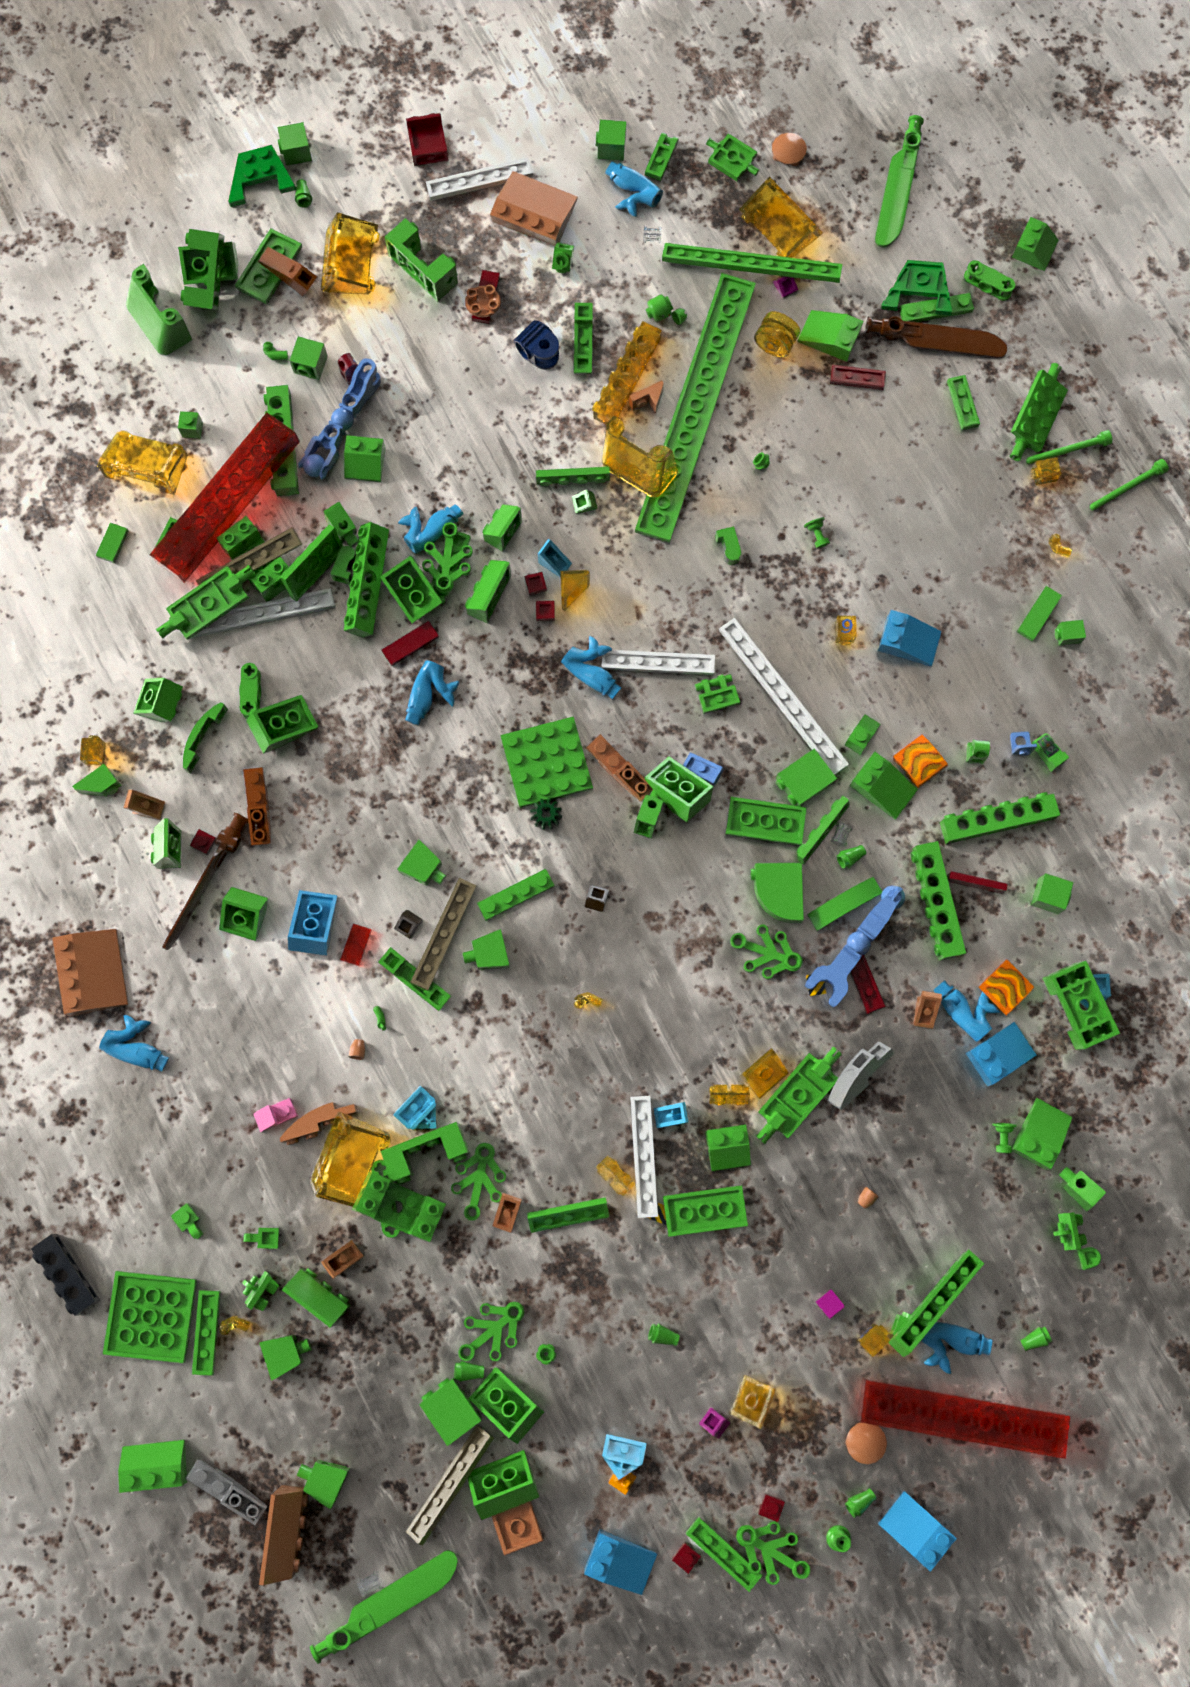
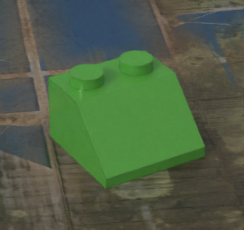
M1030 217L1012 258L1045 271L1059 240L1047 223Z
M347 435L344 450V478L381 482L386 449L384 440Z
M503 504L500 509L495 510L492 516L493 520L490 524L487 523L482 531L485 542L502 552L504 551L522 523L521 508L518 506Z
M146 678L133 714L161 722H171L176 714L175 709L178 701L181 699L183 686L166 678Z
M231 887L222 901L219 930L256 941L266 914L268 898Z
M746 1125L705 1131L711 1171L751 1165Z

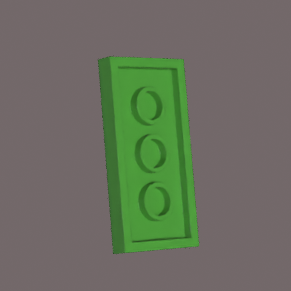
M272 228L266 234L235 284L237 290L265 304H268L282 280L258 262L262 254L269 247L295 260L302 249V243Z
M329 524L322 530L320 535L308 545L306 550L280 576L290 597L296 602L336 560L340 548L343 547L339 535L332 525Z
M730 797L725 835L800 846L803 841L807 807Z
M742 1185L663 1196L668 1237L748 1226Z

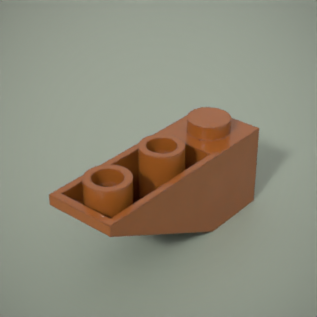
M267 247L258 260L261 265L301 296L309 290L317 278L315 274L302 264Z

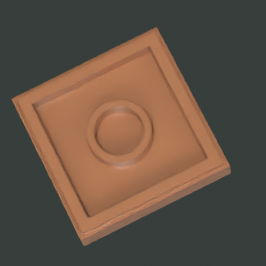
M531 1501L492 1516L504 1555L544 1540Z

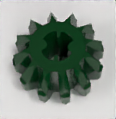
M551 798L547 799V803L540 799L541 805L535 802L533 805L536 809L530 810V813L533 814L531 821H536L535 827H539L542 824L541 828L543 831L546 826L552 830V824L558 826L559 822L557 820L562 819V815L558 814L562 812V808H556L558 805L557 801L551 804ZM545 811L547 813V811H549L550 817L547 818L546 816V818H544L543 812Z

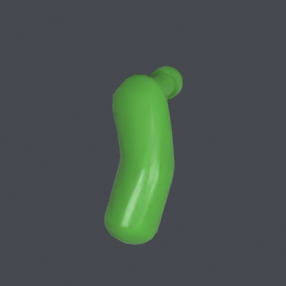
M375 1006L373 1011L377 1017V1027L385 1031L384 1013L380 1006Z

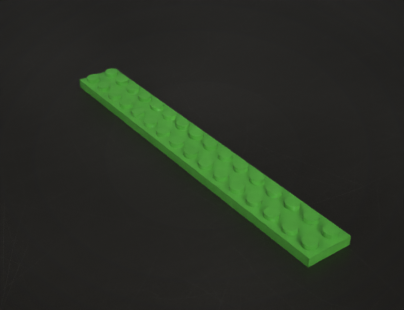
M721 273L635 528V533L668 543L671 541L755 289V282Z

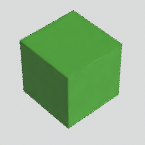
M600 119L599 132H596L595 144L598 147V159L624 161L626 121Z
M304 122L277 127L280 138L278 139L279 150L284 156L286 166L312 161Z
M298 336L289 361L295 374L320 380L328 355L324 343Z
M1045 873L1038 878L1031 906L1060 914L1066 910L1070 902L1074 882Z

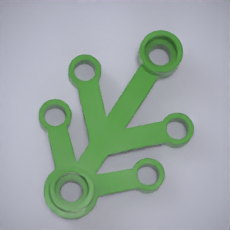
M452 522L446 523L442 529L443 535L446 537L444 557L438 552L433 542H427L424 545L425 552L432 555L442 567V575L434 568L433 562L430 559L423 561V570L433 576L436 580L435 587L437 591L443 594L449 593L453 589L454 581L462 575H468L471 572L470 565L464 562L460 564L458 570L449 575L450 568L463 558H469L473 554L472 547L464 545L461 551L451 558L453 538L458 534L457 526ZM449 530L454 531V533L451 535H449L447 532ZM433 546V549L427 550V547ZM469 549L470 552L468 554H465L464 550ZM427 563H430L431 567L426 568L425 565ZM468 567V570L462 571V568ZM445 582L448 585L447 587H442L441 584Z
M764 924L757 927L756 933L762 937L766 947L747 941L741 933H735L730 939V944L734 949L745 948L764 955L744 963L743 968L748 973L774 959L782 963L772 968H764L762 971L764 979H771L774 974L785 969L792 972L797 971L802 966V957L798 953L792 952L786 940L787 935L783 931L777 932L774 938L777 943L781 944L784 954L777 952L768 933V927ZM759 928H765L766 933L761 934ZM782 934L784 940H778L777 935ZM737 938L740 939L741 944L736 945L734 943V940ZM794 959L796 964L790 965L789 960ZM747 963H751L753 965L752 970H748L746 968ZM770 970L771 976H765L764 971Z
M489 1143L479 1144L475 1149L474 1156L463 1163H458L455 1167L456 1172L463 1175L469 1167L479 1162L477 1171L462 1181L453 1183L451 1186V1191L454 1194H461L464 1188L474 1182L470 1205L464 1209V1216L471 1221L478 1219L480 1216L478 1203L482 1184L486 1187L493 1202L497 1203L501 1200L502 1193L496 1190L485 1172L486 1165L488 1164L495 1174L494 1179L497 1182L502 1183L506 1180V1173L500 1170L493 1159L495 1150ZM483 1149L489 1151L488 1156H482L481 1152ZM459 1165L465 1166L464 1172L458 1171ZM498 1173L504 1174L503 1180L497 1179ZM457 1184L461 1186L459 1192L454 1191V1186ZM495 1192L499 1193L500 1198L498 1200H494L492 1198V1195ZM471 1208H474L476 1210L475 1216L469 1215V1210Z
M510 1302L506 1307L491 1306L489 1303H483L480 1306V1313L484 1316L490 1313L504 1315L498 1321L475 1319L473 1316H468L464 1320L466 1328L472 1329L476 1327L486 1328L487 1330L471 1344H464L459 1348L458 1355L463 1361L471 1360L475 1355V1350L493 1336L492 1350L489 1353V1357L492 1361L500 1360L502 1356L500 1351L502 1327L508 1322L509 1333L505 1339V1344L509 1348H514L517 1345V1322L524 1316V1308L518 1302ZM484 1305L489 1306L490 1311L488 1313L482 1311ZM512 1308L518 1310L516 1316L511 1315L510 1311ZM467 1319H472L474 1325L468 1326L466 1323ZM514 1338L515 1344L509 1345L507 1340ZM465 1348L470 1349L471 1354L469 1356L464 1355L463 1350ZM492 1352H499V1358L494 1359Z
M775 1521L769 1522L767 1526L757 1529L750 1525H743L737 1530L736 1539L741 1546L746 1548L749 1559L748 1570L750 1573L757 1574L762 1568L761 1563L757 1561L755 1546L761 1550L767 1571L765 1579L768 1584L776 1585L779 1582V1575L775 1571L772 1558L790 1568L793 1575L798 1579H805L809 1576L810 1566L807 1562H796L776 1550L783 1546L796 1545L798 1537L795 1533H787L785 1537L768 1542L760 1540L758 1537L766 1534L776 1535L780 1532V1525ZM772 1524L776 1526L775 1532H772L770 1529ZM745 1532L749 1534L747 1541L743 1538ZM790 1535L794 1537L792 1544L788 1541ZM754 1562L758 1566L756 1571H753L751 1567ZM799 1565L803 1569L801 1574L797 1572V1567ZM771 1574L775 1575L776 1579L774 1582H771L769 1579Z

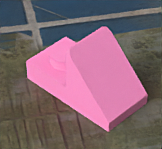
M291 1098L274 1105H267L254 1113L260 1132L298 1117Z

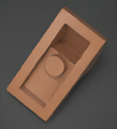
M661 380L631 394L629 404L632 410L637 407L641 408L649 402L654 413H656L663 393V381Z
M128 790L124 808L133 811L132 814L160 820L165 801L135 790Z
M922 991L921 996H918L916 1001L914 1026L933 1029L941 1004L942 994Z
M503 1193L492 1226L511 1233L522 1199Z
M351 1240L321 1263L334 1279L359 1261L363 1254Z

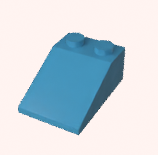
M890 610L878 651L932 667L942 631L908 614Z
M299 890L288 933V950L327 956L337 895Z
M1013 1022L966 1052V1055L985 1084L991 1086L1035 1057L1036 1053L1016 1023Z
M905 1491L878 1523L930 1572L957 1539Z
M599 1529L584 1568V1575L642 1595L657 1553Z

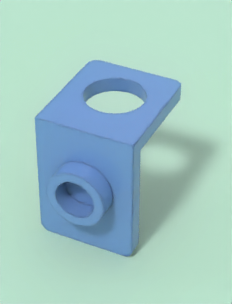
M1014 732L1010 734L1012 754L1026 756L1030 755L1037 748V744H1031L1029 732ZM1019 736L1023 737L1026 740V744L1017 745L1015 742L1016 738Z

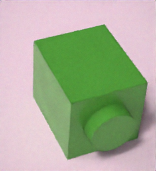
M180 411L178 430L183 438L201 439L203 421L199 413Z
M1083 620L1060 622L1055 629V638L1058 640L1059 646L1080 644L1084 641L1086 633Z

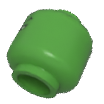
M660 294L647 302L648 308L645 309L649 319L653 318L656 322H660L671 315L673 306L668 296L665 297Z

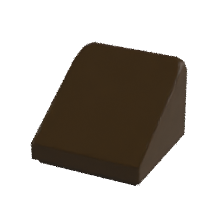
M590 885L585 907L603 912L609 889Z
M405 910L394 929L410 939L422 922V918L409 910Z

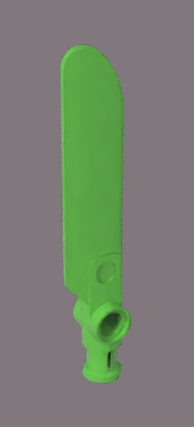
M913 115L908 118L909 127L905 132L902 150L896 153L890 162L875 236V243L880 247L891 245L898 238L903 228L921 141V125L924 124V118L919 115Z
M450 1550L442 1552L352 1608L347 1624L338 1627L335 1631L325 1636L326 1639L314 1646L312 1644L310 1646L311 1654L317 1664L321 1663V1660L331 1653L336 1654L346 1649L354 1642L441 1590L450 1581L456 1570L458 1559L455 1553ZM345 1633L348 1641L340 1643L337 1640V1634Z

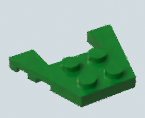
M272 145L238 153L228 200L231 207L246 203L244 187L269 180L278 179L281 194L297 190Z
M907 260L897 277V281L881 304V310L898 311L901 294L937 297L935 314L952 316L944 263Z

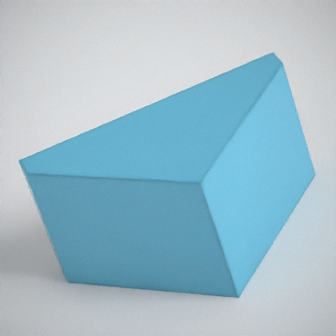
M550 539L546 541L538 552V563L561 578L572 564Z
M685 1102L654 1108L657 1128L688 1123Z

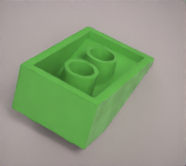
M811 310L797 342L847 362L864 321L847 314Z
M411 555L380 576L412 624L443 603Z
M302 695L255 710L246 720L263 754L278 749L318 729V725Z
M875 751L849 785L895 820L918 790L888 760Z
M669 756L645 776L646 782L664 801L667 807L686 822L711 801L714 786Z
M164 818L154 827V833L151 834V843L154 845V852H151V863L157 869L181 868V830L168 818Z
M1036 1098L1012 1145V1152L1045 1170L1052 1169L1061 1151L1072 1117Z
M497 1367L492 1370L468 1398L516 1444L522 1440L544 1413L530 1397Z

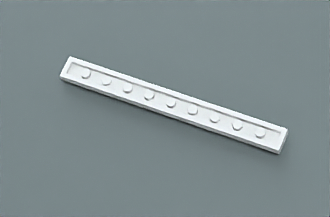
M733 618L720 627V633L812 750L815 748L833 774L836 775L849 765L737 620Z

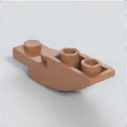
M601 734L586 747L598 760V763L640 802L645 798V795H648L653 790L645 778Z
M334 1102L322 1105L295 1121L280 1137V1142H286L287 1145L298 1143V1139L305 1136L306 1140L318 1137L317 1133L322 1132L320 1124L323 1123V1126L334 1124L335 1119L342 1118L344 1121L354 1118V1114L358 1113L357 1106L352 1104L337 1109Z

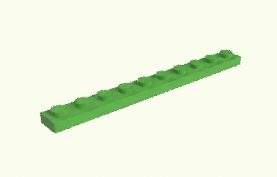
M665 243L662 254V262L840 283L843 265Z

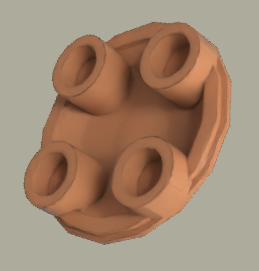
M795 133L781 134L772 143L773 159L783 164L797 166L806 155V143Z
M493 285L478 286L467 290L465 306L472 315L488 317L498 311L501 305V298Z
M862 1421L853 1426L845 1441L849 1454L854 1460L862 1464L876 1463L886 1452L887 1440L885 1433L879 1426L868 1421Z

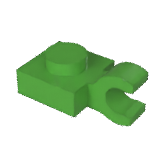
M186 1203L171 1215L182 1232L188 1230L194 1239H198L203 1235V1232L196 1224L200 1218L189 1203Z
M258 1228V1234L245 1233L243 1242H258L257 1248L278 1249L280 1228Z

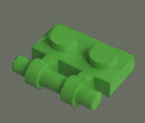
M722 674L715 679L701 680V683L694 684L696 691L704 690L705 692L698 695L703 714L740 704L735 685L727 687L726 684L733 681L731 674L725 676ZM718 685L721 687V689L714 691L710 689V687Z

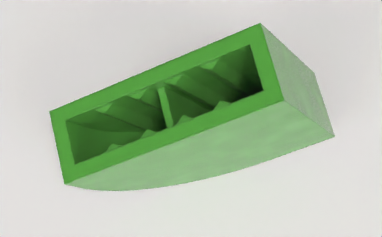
M755 863L754 869L750 871L751 880H754L755 894L761 907L766 913L779 921L802 923L804 920L802 863Z

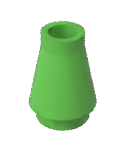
M300 179L296 182L295 202L299 207L306 208L311 205L313 198L307 182Z
M862 845L840 851L837 855V861L842 868H850L866 855V850Z
M658 1323L657 1325H651L648 1340H651L654 1344L677 1346L680 1335Z
M1045 1326L1036 1328L1020 1340L1025 1351L1049 1346L1048 1343L1053 1342Z
M464 1361L455 1363L454 1380L462 1382L478 1378L483 1379L484 1366Z
M869 1488L862 1493L848 1498L845 1506L854 1518L857 1516L861 1517L877 1498Z

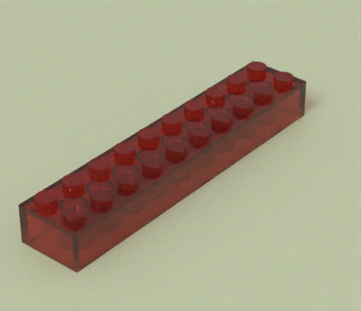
M266 412L149 554L151 558L166 571L185 583L218 543L216 538L232 526L299 444L300 440L296 433Z
M862 1378L857 1420L861 1423L1066 1459L1070 1416L1064 1413Z

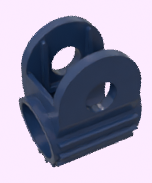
M538 320L532 321L513 340L520 355L537 368L547 370L553 368L558 363V338L544 323Z

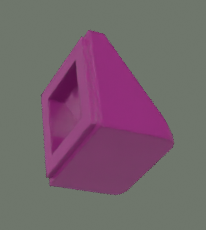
M781 276L773 280V284L782 298L799 290L794 277Z
M831 1289L815 1301L828 1319L845 1307Z
M710 1407L699 1425L719 1439L730 1425V1422Z

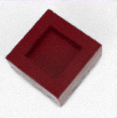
M543 572L524 576L529 596L547 591Z
M536 601V621H555V601Z
M198 829L189 846L208 855L215 843L216 837Z
M765 1493L758 1514L778 1522L785 1501Z
M684 1542L672 1557V1561L689 1574L701 1558V1555Z

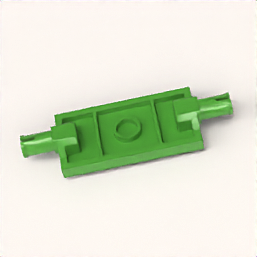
M1057 363L1051 364L1048 373L1043 369L1038 371L1014 423L1011 433L1016 436V444L1010 454V458H1013L1014 461H1021L1026 448H1031L1035 452L1042 450L1068 392V389L1057 381V377L1062 370V367Z
M247 565V567L235 574L226 566L168 606L166 610L170 614L169 620L156 628V631L164 639L177 629L189 640L249 598L242 587V583L255 576V572L250 565Z
M832 1047L825 1057L819 1060L808 1053L758 1111L767 1120V1124L756 1135L758 1139H761L766 1134L761 1140L762 1143L766 1144L776 1131L788 1139L835 1085L838 1077L833 1074L831 1067L842 1056L839 1051L833 1056L837 1051L835 1047Z

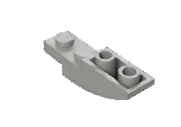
M878 1041L869 1051L861 1049L837 1079L828 1102L842 1111L869 1085L867 1079L894 1054L892 1048Z
M200 1459L196 1461L186 1476L188 1481L220 1500L222 1505L253 1525H256L267 1508V1505L241 1484L218 1468L214 1469Z

